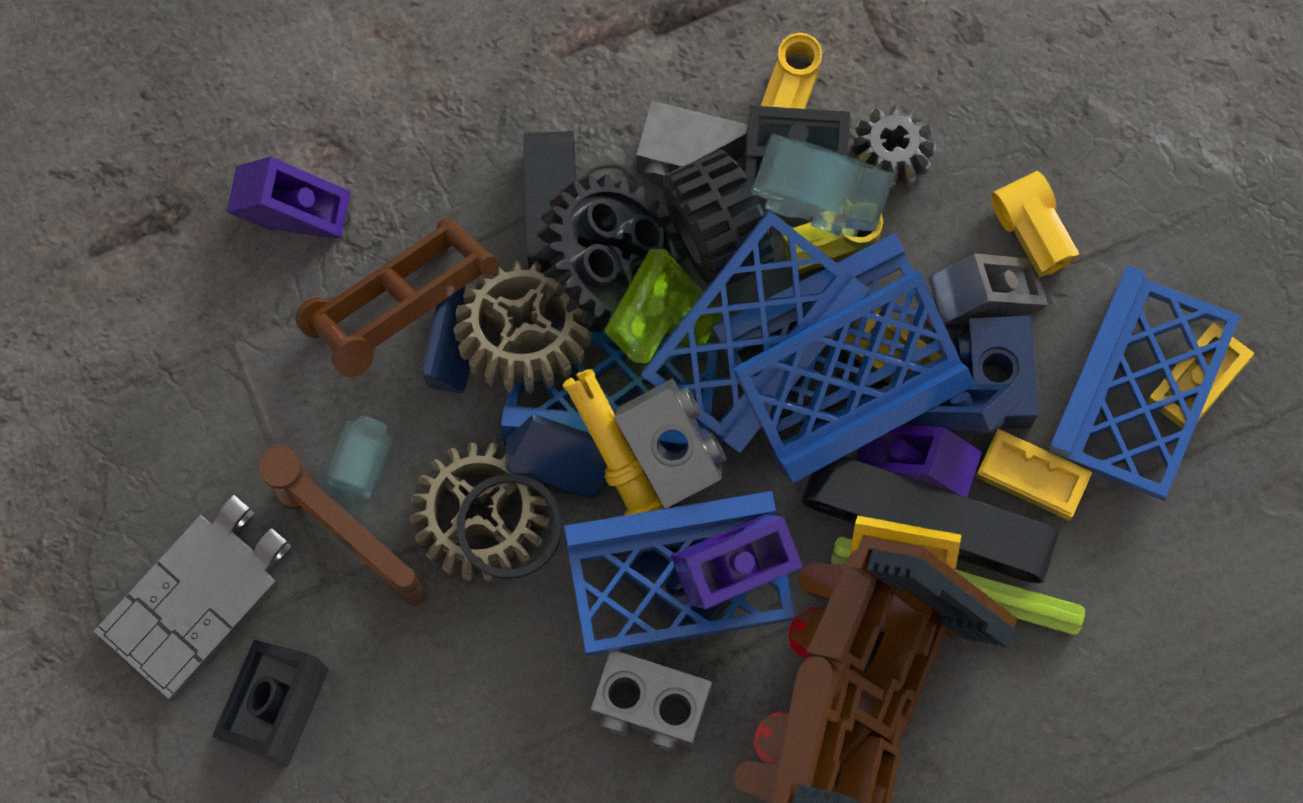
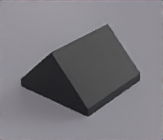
M253 640L212 737L288 767L329 669L319 658L311 654Z

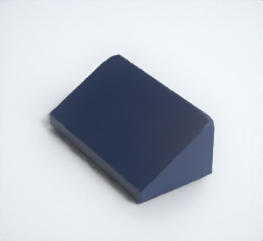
M466 287L461 288L436 306L421 371L428 388L454 393H463L465 391L470 371V360H463L459 354L458 346L460 343L455 339L454 327L459 323L456 321L455 312L458 305H464L463 294Z
M532 414L506 438L505 466L510 472L530 477L587 498H593L600 491L606 480L604 476L606 475L605 469L608 466L590 433Z

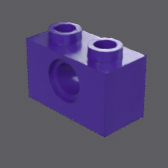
M763 515L670 555L689 604L704 609L803 567L784 517Z

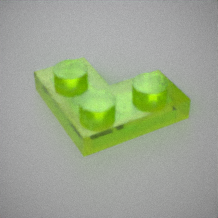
M650 249L604 332L634 363H649L665 333L667 332L670 335L703 294V290L665 249ZM712 301V302L709 304L708 307H710V306H716V305H715L714 302ZM722 312L701 315L694 323L696 345L707 343L714 330L713 326L717 324ZM688 332L679 343L681 347L689 346Z

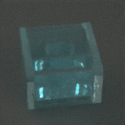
M771 134L751 193L767 199L765 205L767 210L790 218L797 216L810 220L811 216H813L811 226L835 235H841L842 233L856 237L858 230L875 232L895 173L803 140Z

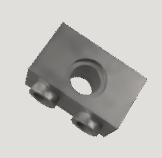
M673 378L618 407L614 417L665 509L720 481L723 469L720 463L726 461L724 452L714 434L709 433L704 436L695 418L700 416L701 412L693 395L687 387L679 390ZM667 430H678L686 436L688 445L681 451L672 452L662 446L659 436Z

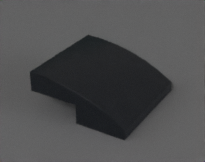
M750 105L745 176L751 184L763 211L833 215L843 209L850 112ZM770 145H771V146H776V147H781V148H786V149H791V150H796V151H797V154H796V152H794V151H789V150H784V149H780V148L770 147ZM769 174L778 175L779 179H773L768 177ZM758 181H760V182H766V183H772V184L785 185V187H783V186H777V185H771V184L758 183Z

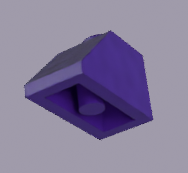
M270 156L236 166L227 213L266 229L337 239L342 238L351 191Z
M903 424L860 447L856 460L967 497L982 452L945 427Z

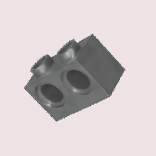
M613 651L609 653L591 707L592 716L601 719L598 727L606 731L629 736L630 730L633 729L651 735L649 744L667 751L679 753L681 745L693 748L711 692L712 681L619 651ZM623 683L634 685L640 692L637 704L628 709L618 708L610 701L612 690ZM674 699L685 702L691 711L688 720L676 726L667 724L660 716L662 706L667 701Z

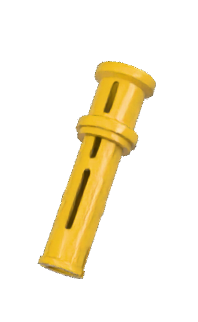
M593 369L576 374L579 379L576 382L572 377L564 382L563 387L568 391L608 466L605 469L606 475L604 477L608 485L615 486L627 508L624 513L625 516L664 509L665 507L616 422L615 414L595 378Z

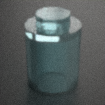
M358 416L356 422H345L325 481L340 490L358 496L374 497L394 440L391 435L386 433L387 425L366 416Z

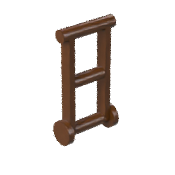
M446 217L438 222L435 231L330 302L321 297L306 300L297 310L296 324L306 336L311 338L321 337L333 350L331 355L332 364L341 375L356 377L363 374L372 364L374 357L373 349L480 275L488 276L494 274L499 267V262L453 219ZM451 246L465 257L464 260L417 292L404 280L405 277ZM385 291L399 303L352 336H347L337 325Z
M277 445L267 449L262 454L258 464L259 474L267 485L274 488L275 495L282 505L289 509L303 508L410 605L418 606L424 602L426 593L413 570L316 485L312 475L305 469H302L301 459L292 448Z

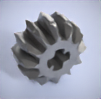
M897 104L891 106L889 116H886L876 107L871 111L870 122L860 120L855 130L859 137L852 139L850 151L858 155L854 162L856 171L870 170L867 182L870 185L877 183L880 177L886 179V188L889 192L895 189L897 179H900L910 188L915 184V173L927 174L931 165L927 158L934 156L936 144L927 140L932 132L930 124L916 125L919 116L916 109L909 112L906 117L899 116L900 109ZM894 143L900 146L894 148L892 152L885 149H889Z

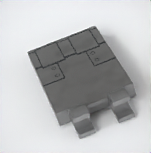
M235 495L224 504L212 524L200 515L94 630L100 638L171 701H174L279 585L269 573L293 548L272 528L261 538L254 551L236 535L250 523L255 514Z

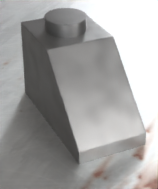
M652 101L636 153L637 173L644 174V177L653 183L663 185L665 174L718 150H723L734 158L745 152L748 124Z
M974 253L928 277L934 303L945 325L966 326L969 318L1011 317L1048 306L1040 277L1028 258Z

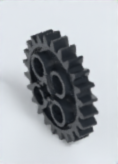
M605 174L597 181L592 175L587 176L580 182L575 181L550 200L549 204L552 208L541 216V219L548 226L537 233V237L549 245L538 252V257L551 261L552 267L547 269L543 275L547 278H557L559 285L554 289L553 295L567 294L570 298L566 307L568 313L578 307L583 310V325L586 326L598 319L599 331L602 334L614 328L618 337H622L631 331L635 335H639L665 321L666 316L678 308L675 300L685 294V291L678 283L686 279L688 273L678 267L677 264L686 259L687 254L674 248V243L678 242L681 237L678 233H669L666 228L672 221L671 216L660 218L656 214L660 202L654 200L649 204L645 203L643 187L630 193L626 178L613 185L609 174Z

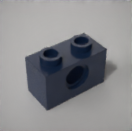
M1031 316L969 318L964 335H957L956 352L961 363L968 367L975 384H1014L1021 399V403L1005 417L1004 424L997 429L1031 428L1038 417ZM990 364L1002 367L1007 373L1008 380L1001 383L990 381L984 375L983 367Z

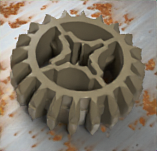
M516 259L510 272L505 273L501 267H498L497 271L493 274V279L480 275L476 279L477 290L465 288L463 294L464 305H458L455 312L456 321L459 323L454 327L455 339L460 343L458 347L461 358L463 360H470V371L474 376L485 372V381L490 387L503 379L505 390L509 394L514 390L516 383H524L525 390L530 395L535 388L534 382L542 381L551 390L554 385L553 374L556 373L568 379L572 373L570 363L581 365L584 359V350L582 348H588L591 343V332L588 329L592 326V322L586 326L582 324L583 310L579 307L570 313L566 311L570 298L567 294L553 295V291L559 285L557 278L544 277L541 264L537 260L530 270H522V265ZM548 306L563 320L564 327L561 332L552 328V322L546 319L545 310ZM486 321L495 325V331L500 333L501 343L498 348L491 344L482 332Z
M471 442L467 447L469 457L462 459L455 448H451L448 450L451 461L450 465L445 467L441 461L434 459L431 462V466L437 477L433 479L427 475H421L418 479L420 486L429 493H417L411 497V502L414 506L424 509L410 516L413 526L426 527L415 536L418 545L426 546L432 544L426 553L427 558L432 563L446 555L442 566L446 574H452L458 565L462 563V577L466 581L472 580L475 566L465 556L461 546L457 545L459 543L457 536L458 513L451 520L453 526L443 534L439 523L440 508L449 491L455 496L456 501L461 507L468 493L474 488L464 480L468 477L516 474L506 469V453L501 460L498 459L499 450L495 443L488 445L485 456H479L476 443ZM518 483L499 484L482 492L474 500L473 504H477L481 508L488 507L494 526L487 519L484 520L479 515L473 517L471 508H469L465 520L466 540L468 541L476 535H486L500 544L487 549H471L472 552L489 566L500 564L501 569L513 570L509 561L513 556L519 562L526 565L530 561V557L523 546L527 544L533 548H540L543 544L542 538L531 530H545L549 528V519L543 515L536 514L550 508L543 496H535L538 494L536 490ZM517 490L522 498V514L516 529L511 533L500 516L502 510L509 503L508 497ZM482 572L485 581L493 580V576Z

